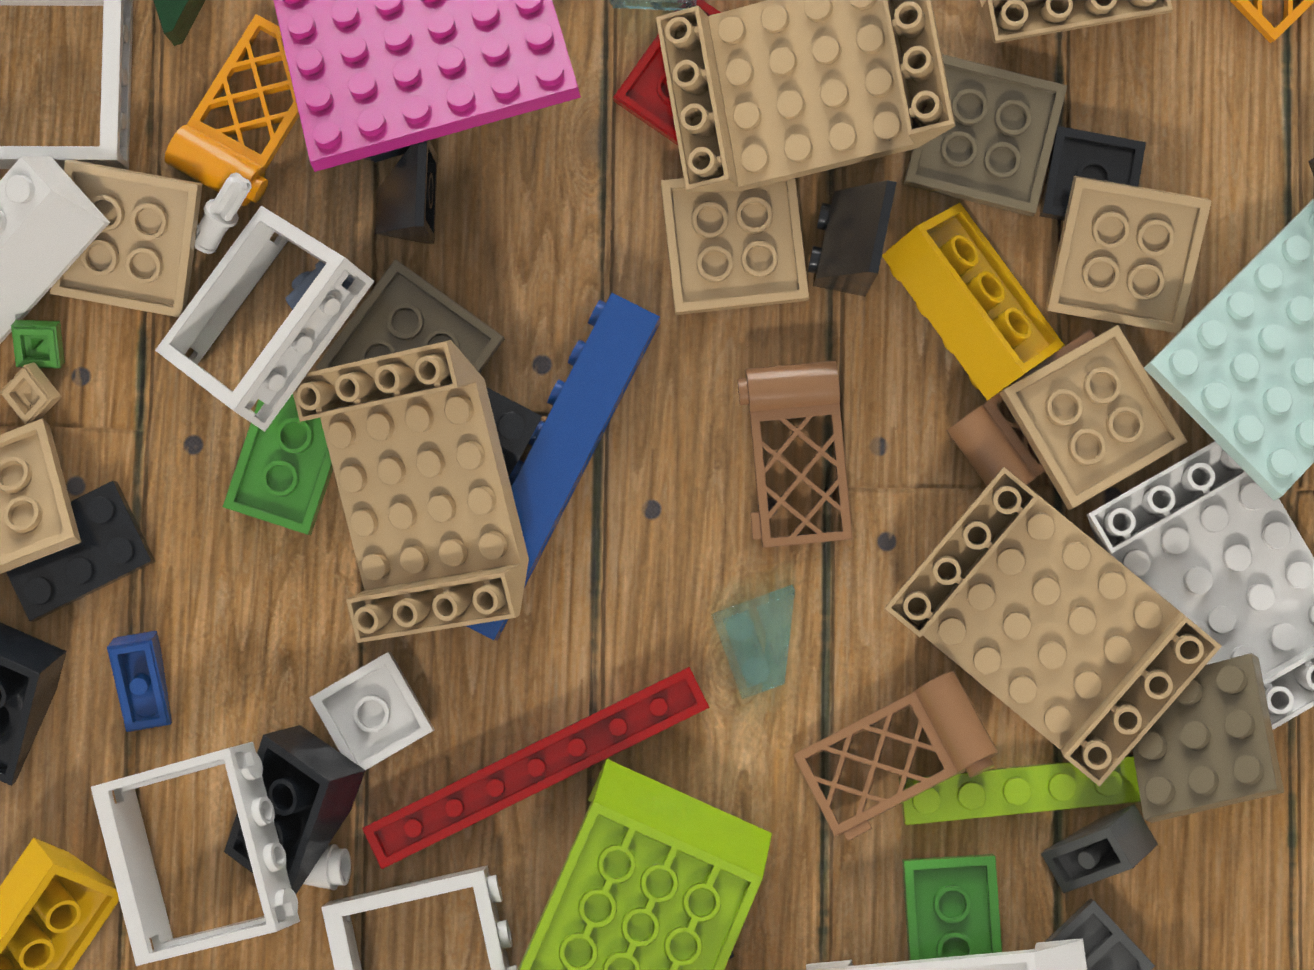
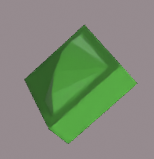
M15 320L13 322L11 330L16 367H23L25 364L33 362L39 368H61L65 360L60 321Z

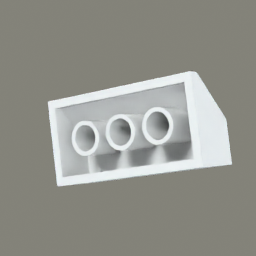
M21 156L0 180V344L12 332L11 325L15 320H23L110 223L51 156Z

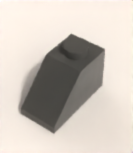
M1134 804L1095 820L1045 849L1041 855L1063 893L1134 868L1158 843Z

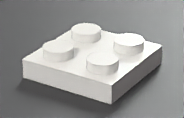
M391 652L383 654L310 697L312 704L340 753L365 771L435 730Z

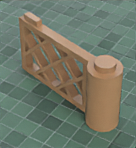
M1091 329L1087 330L1014 383L1094 339L1096 336ZM1000 393L946 430L986 486L1005 467L1033 490L1029 483L1045 472L1041 463L1038 464L1028 451V441L1023 432L1021 439L1014 430L1021 431L1018 424L1008 422L997 408V405L1004 401Z
M836 361L746 369V378L737 379L739 403L740 405H748L750 413L759 512L750 513L753 540L762 539V547L767 548L853 539L840 411V386ZM831 415L832 435L820 448L804 435L801 430L813 416ZM805 417L797 428L786 420ZM779 420L792 431V434L777 452L762 441L761 421ZM796 436L800 437L817 451L801 472L781 457V454ZM832 443L834 445L835 459L825 452ZM763 449L773 456L765 466ZM821 456L836 467L837 478L826 492H823L805 477ZM776 460L797 476L781 497L766 486L765 474ZM801 480L821 496L805 517L785 501ZM837 487L839 504L830 497ZM767 493L776 500V503L770 510H768ZM827 501L840 511L842 531L822 532L809 520L823 503ZM781 505L801 520L789 536L771 537L769 519ZM805 525L815 532L798 535Z
M952 671L925 683L911 694L795 753L793 756L834 836L838 837L844 833L847 841H850L872 829L869 820L930 788L965 771L972 778L992 768L994 763L991 758L997 755L998 751L955 671ZM909 706L912 707L919 720L914 739L889 732L894 714ZM886 719L883 730L871 727ZM923 729L931 745L919 742ZM863 730L881 735L873 761L848 753L853 736ZM886 738L912 745L904 771L879 763ZM845 740L842 751L831 748ZM917 748L936 753L944 770L929 778L910 773ZM823 751L840 756L833 781L816 777L807 759ZM846 759L871 766L863 792L839 784ZM877 768L902 776L896 795L884 799L869 794ZM908 778L919 781V783L905 789ZM819 783L831 787L827 798ZM837 789L861 797L856 815L840 824L831 808ZM867 799L878 802L875 806L864 811Z

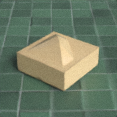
M35 362L25 364L0 391L25 425L42 419L62 397Z

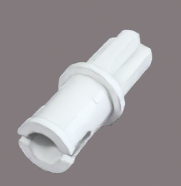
M239 173L230 174L216 198L206 202L204 206L205 213L197 225L195 248L197 250L213 254L216 252L229 227L237 224L239 219L237 211L252 188L249 179L243 178Z

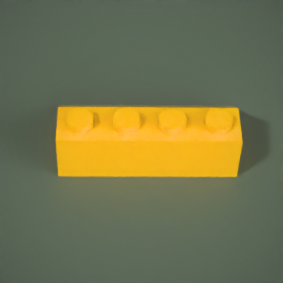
M961 203L917 225L882 254V257L890 267L892 275L903 284L916 302L919 312L929 320L942 338L945 348L954 354L967 372L972 385L981 391L987 401L1065 346Z
M33 837L0 885V970H72L119 902L115 884L71 853Z

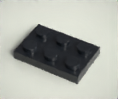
M111 481L71 501L81 543L6 572L29 621L35 622L156 562L118 482Z

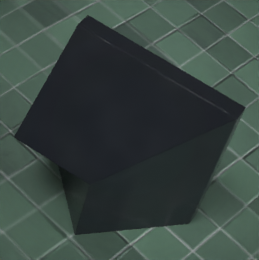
M430 140L411 145L378 187L375 234L425 244H434L438 156Z

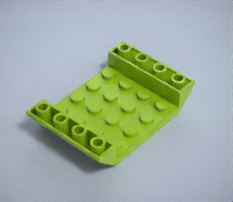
M606 759L588 798V802H591L518 970H725L763 879L772 833Z

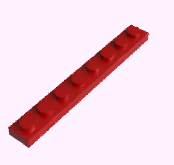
M687 667L364 826L362 830L380 868L384 869L710 707L690 667Z

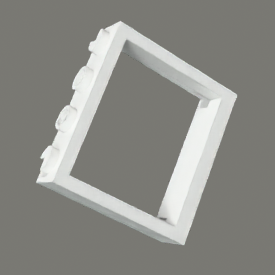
M0 0V5L103 6L100 146H0V169H11L21 156H51L63 170L65 160H76L129 170L133 0Z
M260 206L155 351L234 412L265 432L374 283V280L339 253L265 207ZM276 232L279 236L273 243L270 238ZM290 241L326 265L240 383L232 391L201 368L198 363L285 244ZM349 275L355 280L346 289L342 284ZM189 348H192L194 352L188 358L185 354ZM259 399L264 404L256 414L251 408Z
M253 742L91 786L136 966L274 933L300 922L297 912L298 899L295 892L291 889L286 869V853L283 846L279 843L274 823V807L267 796L262 777V761L256 753ZM225 764L264 916L173 938L135 789ZM112 790H114V794H115V798H116V802H117L116 804H115V801H114V797H113ZM149 938L152 939V943H153V947H154L153 950H152V946H151V943H150V939H149Z
M488 865L327 902L321 908L334 970H362L350 915L470 887L474 889L491 970H518L517 965L509 966L506 948L512 947V937L508 921L499 920L496 903L502 902L503 899L497 875L490 876Z

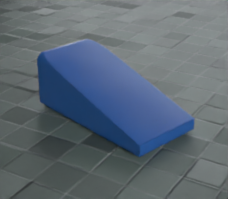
M157 631L113 638L107 646L126 732L171 725V712Z

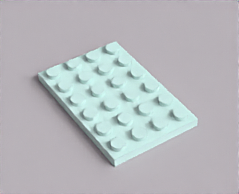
M1314 198L1144 367L1159 385L1273 501L1282 497L1314 463Z

